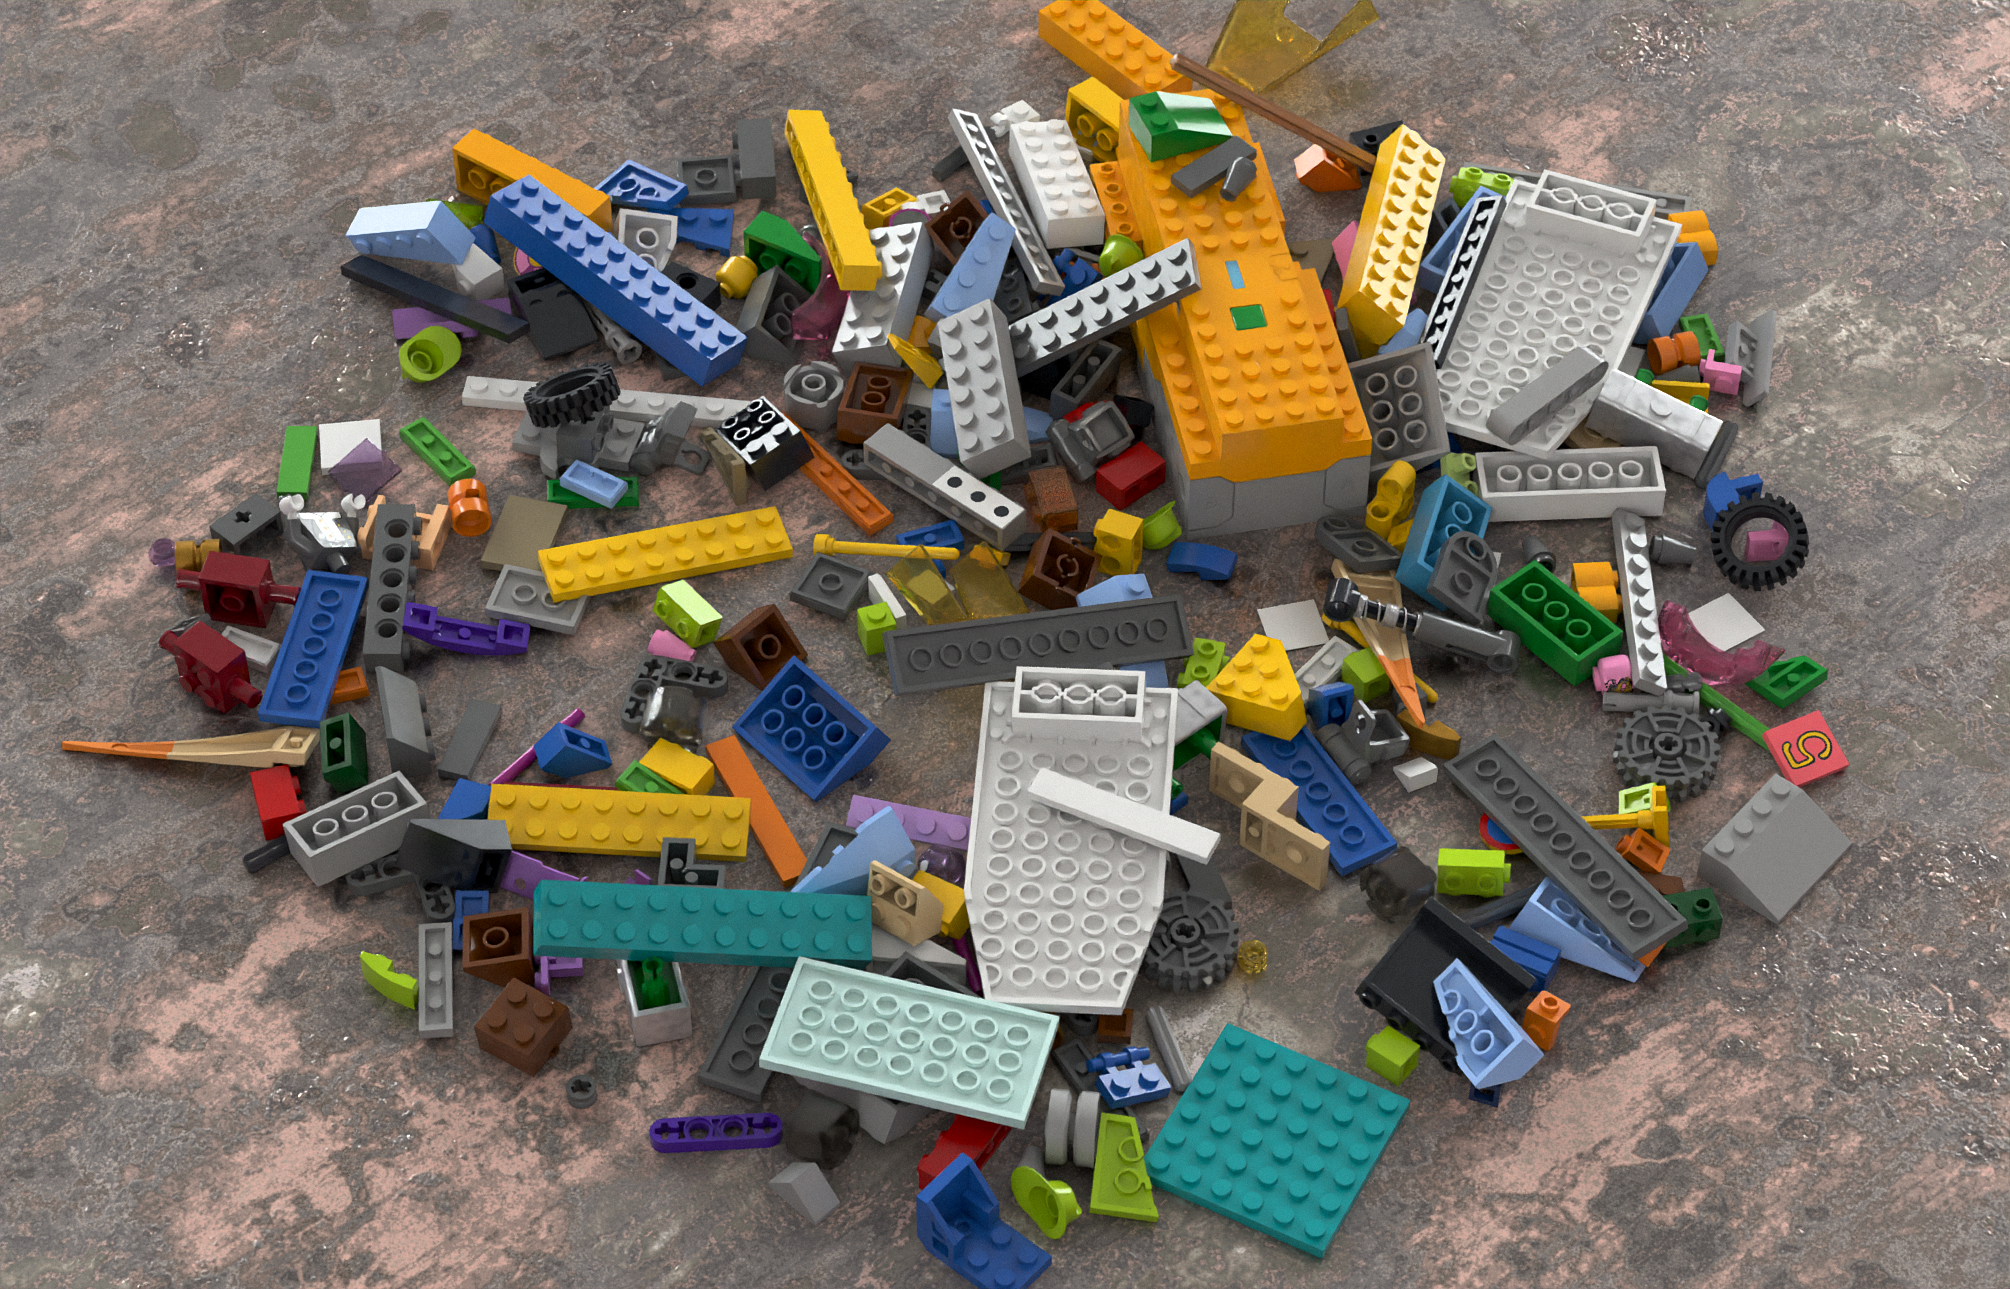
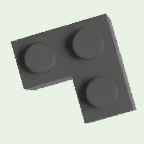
M663 837L658 885L727 889L726 865L697 864L696 838Z

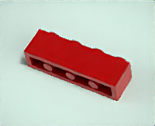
M956 1114L953 1124L948 1131L943 1130L938 1136L935 1148L929 1155L925 1154L920 1159L917 1166L919 1188L923 1190L962 1152L975 1162L979 1171H981L1013 1127Z

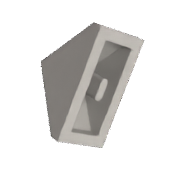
M792 1162L768 1182V1187L815 1227L841 1206L839 1199L819 1167L813 1162Z

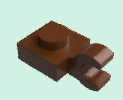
M1124 1008L1122 1015L1099 1014L1097 1042L1130 1045L1134 1009Z

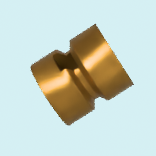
M204 539L200 545H197L194 540L176 541V573L180 568L201 572L209 551L223 553L221 539Z

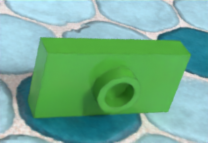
M1708 313L1679 318L1678 326L1681 332L1692 331L1695 334L1700 347L1701 359H1707L1709 349L1715 350L1713 361L1725 362L1724 349Z

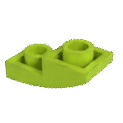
M362 951L360 954L362 973L368 983L389 999L406 1007L416 1009L419 1003L418 980L404 973H395L393 960L380 954L374 955Z

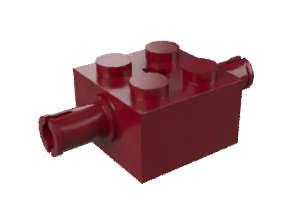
M209 551L201 572L180 568L176 576V587L178 589L201 591L205 614L208 613L212 621L266 629L276 603L295 606L301 590L299 586L275 584L270 560L215 551Z
M198 621L180 637L171 630H167L160 637L159 647L175 656L174 659L178 667L179 683L187 692H194L200 696L209 707H216L226 714L240 702H243L252 709L262 700V691L251 685L245 650L202 621Z

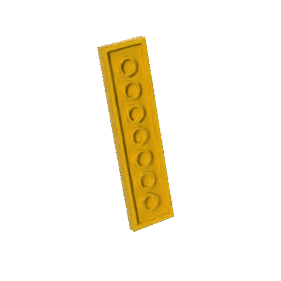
M776 506L538 551V561L553 603L577 599L587 594L588 596L793 557V548Z
M491 784L488 820H505L512 849L661 857L663 837L696 838V855L698 860L746 862L751 798Z

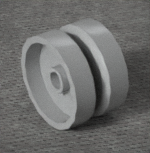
M1064 1089L1051 1090L1049 1110L1046 1111L1044 1128L1046 1164L1063 1166L1068 1158L1070 1144L1074 1145L1073 1161L1076 1167L1094 1168L1099 1126L1100 1092L1082 1091L1078 1097L1077 1111L1072 1112L1071 1092Z

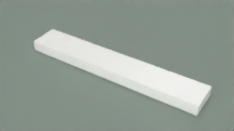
M1041 767L1027 791V798L1205 865L1209 862L1220 842V833Z

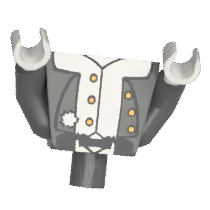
M352 493L343 498L341 506L347 513V517L344 516L343 512L296 513L304 507V500L300 494L292 497L287 496L280 501L279 508L288 518L285 519L286 529L282 536L287 541L289 548L297 553L309 568L313 570L331 569L332 573L346 575L350 572L351 566L349 562L357 552L359 518H356V513L365 506L366 502L362 494L355 498L354 503Z

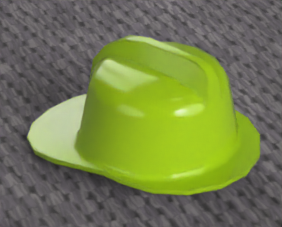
M1114 234L1108 237L1105 242L1104 250L1099 257V268L1101 273L1107 278L1144 260L1145 257L1139 246L1129 237Z
M430 326L406 341L399 351L400 366L403 371L402 378H409L417 383H425L438 378L452 368L460 359L462 352L461 343L457 336L448 328Z
M1176 501L1166 504L1152 515L1143 518L1142 546L1151 550L1161 549L1181 535L1182 529L1171 509Z
M1028 1166L1017 1167L1012 1172L1011 1188L1016 1201L1047 1237L1059 1239L1065 1233L1067 1224L1078 1218L1082 1213L1072 1189L1067 1183L1060 1180L1046 1181L1041 1174Z

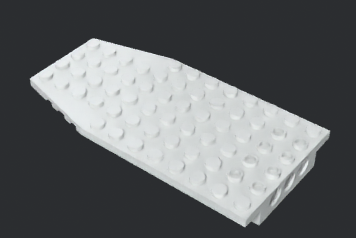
M1544 169L1537 185L1514 179L1505 198L1507 205L1441 369H1437V378L1448 432L1547 460L1593 409L1613 368L1620 371L1679 239L1682 224L1654 217L1656 199ZM1585 346L1608 362V370L1597 384L1517 444L1510 446L1486 428L1487 420L1496 408L1578 347Z
M1017 666L1015 682L993 681L985 683L964 898L984 998L986 1000L1039 1012L1122 1015L1163 908L1167 850L1027 798V791L1039 770L1043 767L1170 815L1178 688L1146 687L1145 671Z

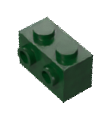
M350 713L320 721L321 771L324 780L330 783L338 793L368 785L366 732Z
M1712 888L1663 895L1687 920L1688 925L1687 930L1669 940L1664 947L1674 948L1682 944L1709 942L1720 937L1723 916Z

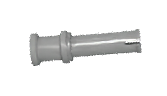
M584 298L582 302L589 318L605 336L606 345L610 349L615 350L618 360L623 364H630L636 361L642 353L640 343L632 340L628 330L618 325L616 321Z
M1667 690L1661 697L1648 693L1603 691L1602 711L1635 712L1640 710L1646 712L1648 706L1662 709L1663 705H1670L1671 710H1677L1679 707L1685 708L1686 714L1696 713L1699 715L1700 695L1699 691H1694L1693 694L1673 693L1672 690Z

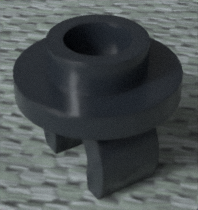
M1709 707L1707 712L1710 716H1705L1699 720L1701 723L1707 721L1711 726H1714L1712 732H1716L1718 740L1723 735V729L1728 733L1733 730L1729 725L1733 720L1720 707L1716 710Z

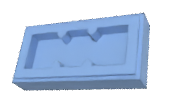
M577 459L560 477V486L610 509L615 506L628 490V482Z

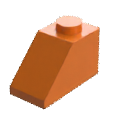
M1316 144L1294 159L1297 179L1302 185L1309 186L1316 192L1355 190L1362 186L1356 165Z

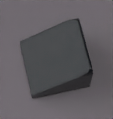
M1116 395L1113 397L1116 407L1125 417L1128 424L1143 427L1150 425L1154 409L1151 403L1129 396Z

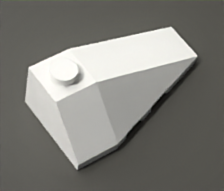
M620 208L614 223V236L619 242L647 261L659 272H662L676 244L678 216Z

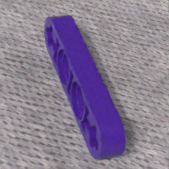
M773 1113L662 1118L653 1122L650 1126L649 1135L652 1148L660 1153L770 1148L776 1146L782 1140L783 1124L781 1119ZM729 1127H738L743 1131L738 1137H728L724 1134L725 1130ZM748 1127H753V1135H749ZM764 1127H771V1133H764ZM699 1128L705 1129L709 1133L703 1139H694L690 1136L693 1130ZM680 1131H684V1139H680ZM668 1132V1139H661L662 1133Z

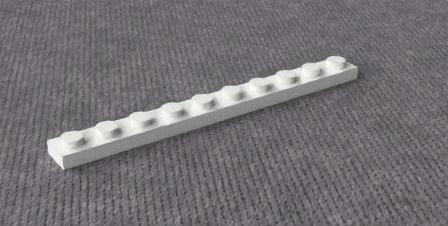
M467 376L462 394V403L464 406L527 411L523 400L524 394L529 392L528 389L531 387H535L538 382ZM620 389L621 394L618 396V399L612 401L613 404L610 405V414H613L614 418L650 422V420L662 416L670 407L674 408L682 401L698 409L691 426H711L716 428L725 419L736 415L746 408L752 401Z

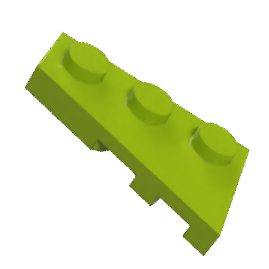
M1101 1112L1089 1213L1158 1222V1211L1154 1205L1151 1192L1152 1186L1145 1167L1144 1152L1136 1118Z

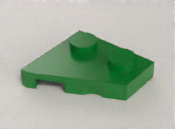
M1805 655L1790 658L1787 661L1767 663V669L1750 673L1748 668L1739 671V681L1781 709H1784L1828 679V670Z

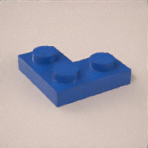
M954 519L896 535L897 545L956 548L958 551L964 549V539ZM903 557L913 578L922 575L928 569H931L941 578H946V569L940 559Z

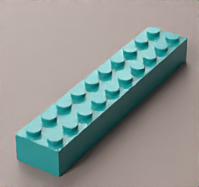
M541 879L534 889L533 956L644 961L648 957L650 961H653V957H659L663 962L795 968L800 956L863 971L872 962L871 896Z

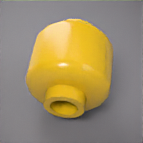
M732 256L716 272L715 279L720 283L721 295L728 299L731 296L736 299H742L749 293L753 279L758 277V268L751 259L746 256Z

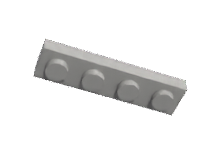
M452 922L419 924L420 1039L454 1037Z

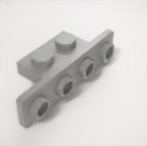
M1773 309L1751 322L1750 330L1738 320L1728 327L1725 363L1742 366L1740 381L1744 383L1742 403L1746 407L1762 401L1769 394L1777 312Z

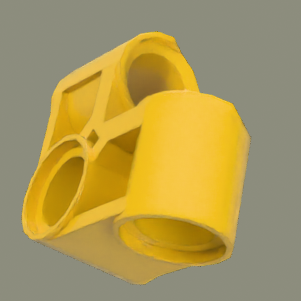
M1399 460L1394 462L1377 483V495L1367 506L1365 525L1383 539L1388 538L1391 528L1399 525L1407 518L1414 504L1416 472L1405 461Z

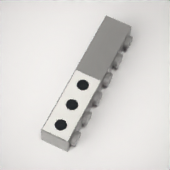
M887 423L863 443L865 465L952 520L954 519L955 522L1001 551L1026 531V509L1019 503L1013 502L999 493L997 489L989 487L978 480L973 474L965 472L954 465L949 459L941 457L930 450L925 444H921L909 437L904 431L898 430Z

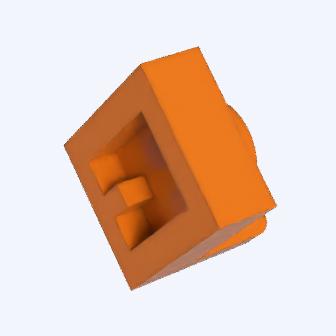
M1640 827L1630 836L1627 834L1622 836L1615 847V850L1625 860H1629L1644 872L1657 874L1661 872L1671 850Z

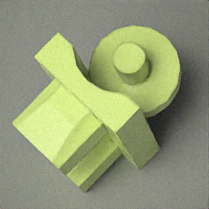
M1451 452L1440 459L1441 477L1446 474L1474 495L1479 496L1478 486L1475 482L1470 481L1469 472L1476 468V457L1474 455Z

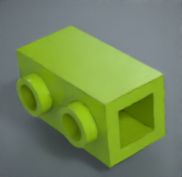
M1461 167L1458 177L1452 176L1449 193L1454 194L1453 199L1459 208L1463 209L1480 186L1506 197L1514 179L1501 173L1495 175L1484 173L1476 167Z
M684 580L660 587L652 611L691 648L715 641L723 617Z
M1195 637L1193 643L1194 655L1184 658L1183 667L1186 668L1185 673H1179L1177 681L1178 690L1185 688L1195 680H1198L1204 687H1207L1230 662V656H1225L1226 643Z
M1439 848L1437 893H1444L1450 896L1462 894L1480 895L1482 897L1503 896L1504 883H1510L1511 864L1505 863V851Z

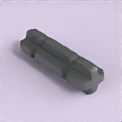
M1699 672L1687 673L1685 677H1683V674L1665 676L1667 690H1672L1673 693H1685V689H1689V692L1700 691L1703 686L1701 674ZM1640 689V692H1641V693L1651 694V693H1649V692H1646V691Z

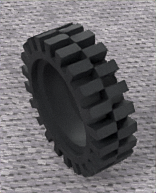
M596 362L589 366L588 364H583L578 369L576 366L572 367L565 373L560 371L555 377H547L546 381H540L536 383L535 387L528 389L529 392L524 394L523 400L535 427L547 428L550 426L553 428L557 427L560 423L562 426L567 425L571 420L577 422L581 420L580 417L586 416L588 418L593 415L592 412L604 410L603 406L613 404L612 401H616L621 392L611 365H606L603 362L598 364Z
M1756 492L1752 493V499L1746 500L1745 495L1740 496V503L1736 505L1733 501L1727 504L1728 511L1725 512L1722 509L1718 513L1719 521L1714 520L1712 525L1714 532H1711L1710 535L1713 556L1724 577L1728 576L1729 581L1734 585L1739 582L1743 589L1748 590L1749 585H1752L1754 591H1761V586L1767 585L1768 590L1775 589L1774 583L1776 582L1783 586L1787 584L1786 578L1788 576L1794 579L1798 575L1797 568L1802 569L1804 567V557H1808L1809 537L1806 524L1800 511H1796L1795 505L1791 502L1786 504L1785 498L1779 495L1775 500L1772 493L1766 492L1764 498H1760L1759 493ZM1755 518H1768L1780 523L1786 529L1789 536L1785 552L1777 560L1766 565L1754 566L1746 564L1734 555L1731 548L1732 538L1736 530L1745 522Z

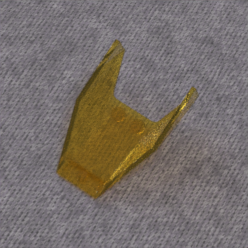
M1237 0L1228 15L1205 67L1262 96L1379 19L1380 16L1371 0H1358L1321 42L1284 16L1289 0Z
M987 541L979 544L949 570L965 613L923 544L915 547L885 573L928 626L1030 613Z

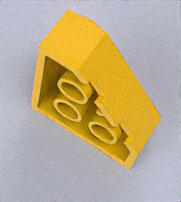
M1254 634L1206 687L1227 707L1226 723L1291 741L1307 723L1302 694L1281 640Z

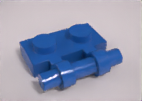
M1066 247L1060 256L1057 255L1052 261L1059 276L1063 271L1067 274L1062 281L1065 288L1060 296L1052 295L1045 306L1048 307L1101 281L1104 276L1081 258H1078L1075 264L1071 265L1069 262L1075 253ZM1040 294L1037 296V299L1043 301L1046 295Z
M1126 1047L1121 1052L1115 1054L1104 1052L1097 1054L1096 1058L1086 1061L1088 1072H1100L1101 1076H1098L1095 1086L1111 1110L1169 1095L1172 1087L1156 1063L1143 1065L1141 1062L1150 1058V1052L1147 1047ZM1124 1065L1127 1070L1118 1071L1116 1067Z

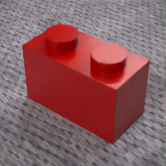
M1141 441L1132 448H1127L1121 455L1109 463H1104L1096 470V492L1119 511H1122L1165 482L1166 461Z
M288 764L250 772L253 793L265 841L276 839L285 834L283 823L306 813L304 800L297 801L296 795L301 794L297 775L291 777Z

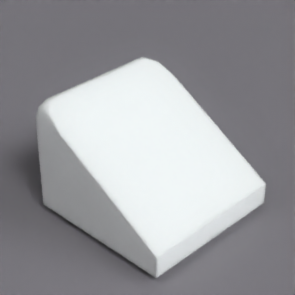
M1423 757L1393 767V771L1408 793L1437 782L1438 768Z

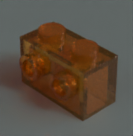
M1061 465L1028 471V484H1024V494L1026 501L1032 502L1033 505L1031 506L1033 524H1039L1041 533H1044L1048 528L1056 532L1078 530V507L1065 466Z

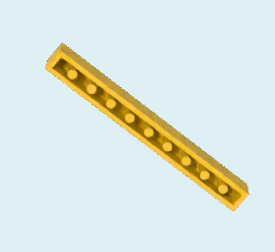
M788 110L784 135L840 290L875 291L877 279H881L882 263L876 258V247L870 242V231L864 226V215L858 210V199L854 198L852 194V183L848 182L846 168L842 167L841 154L836 151L835 138L830 135L829 122H825L822 111Z

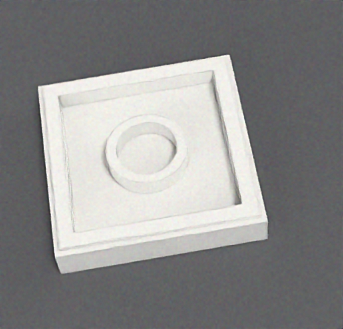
M379 419L319 424L322 475L383 470Z

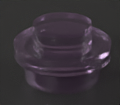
M168 538L154 541L148 553L151 563L159 567L173 565L175 563V543Z

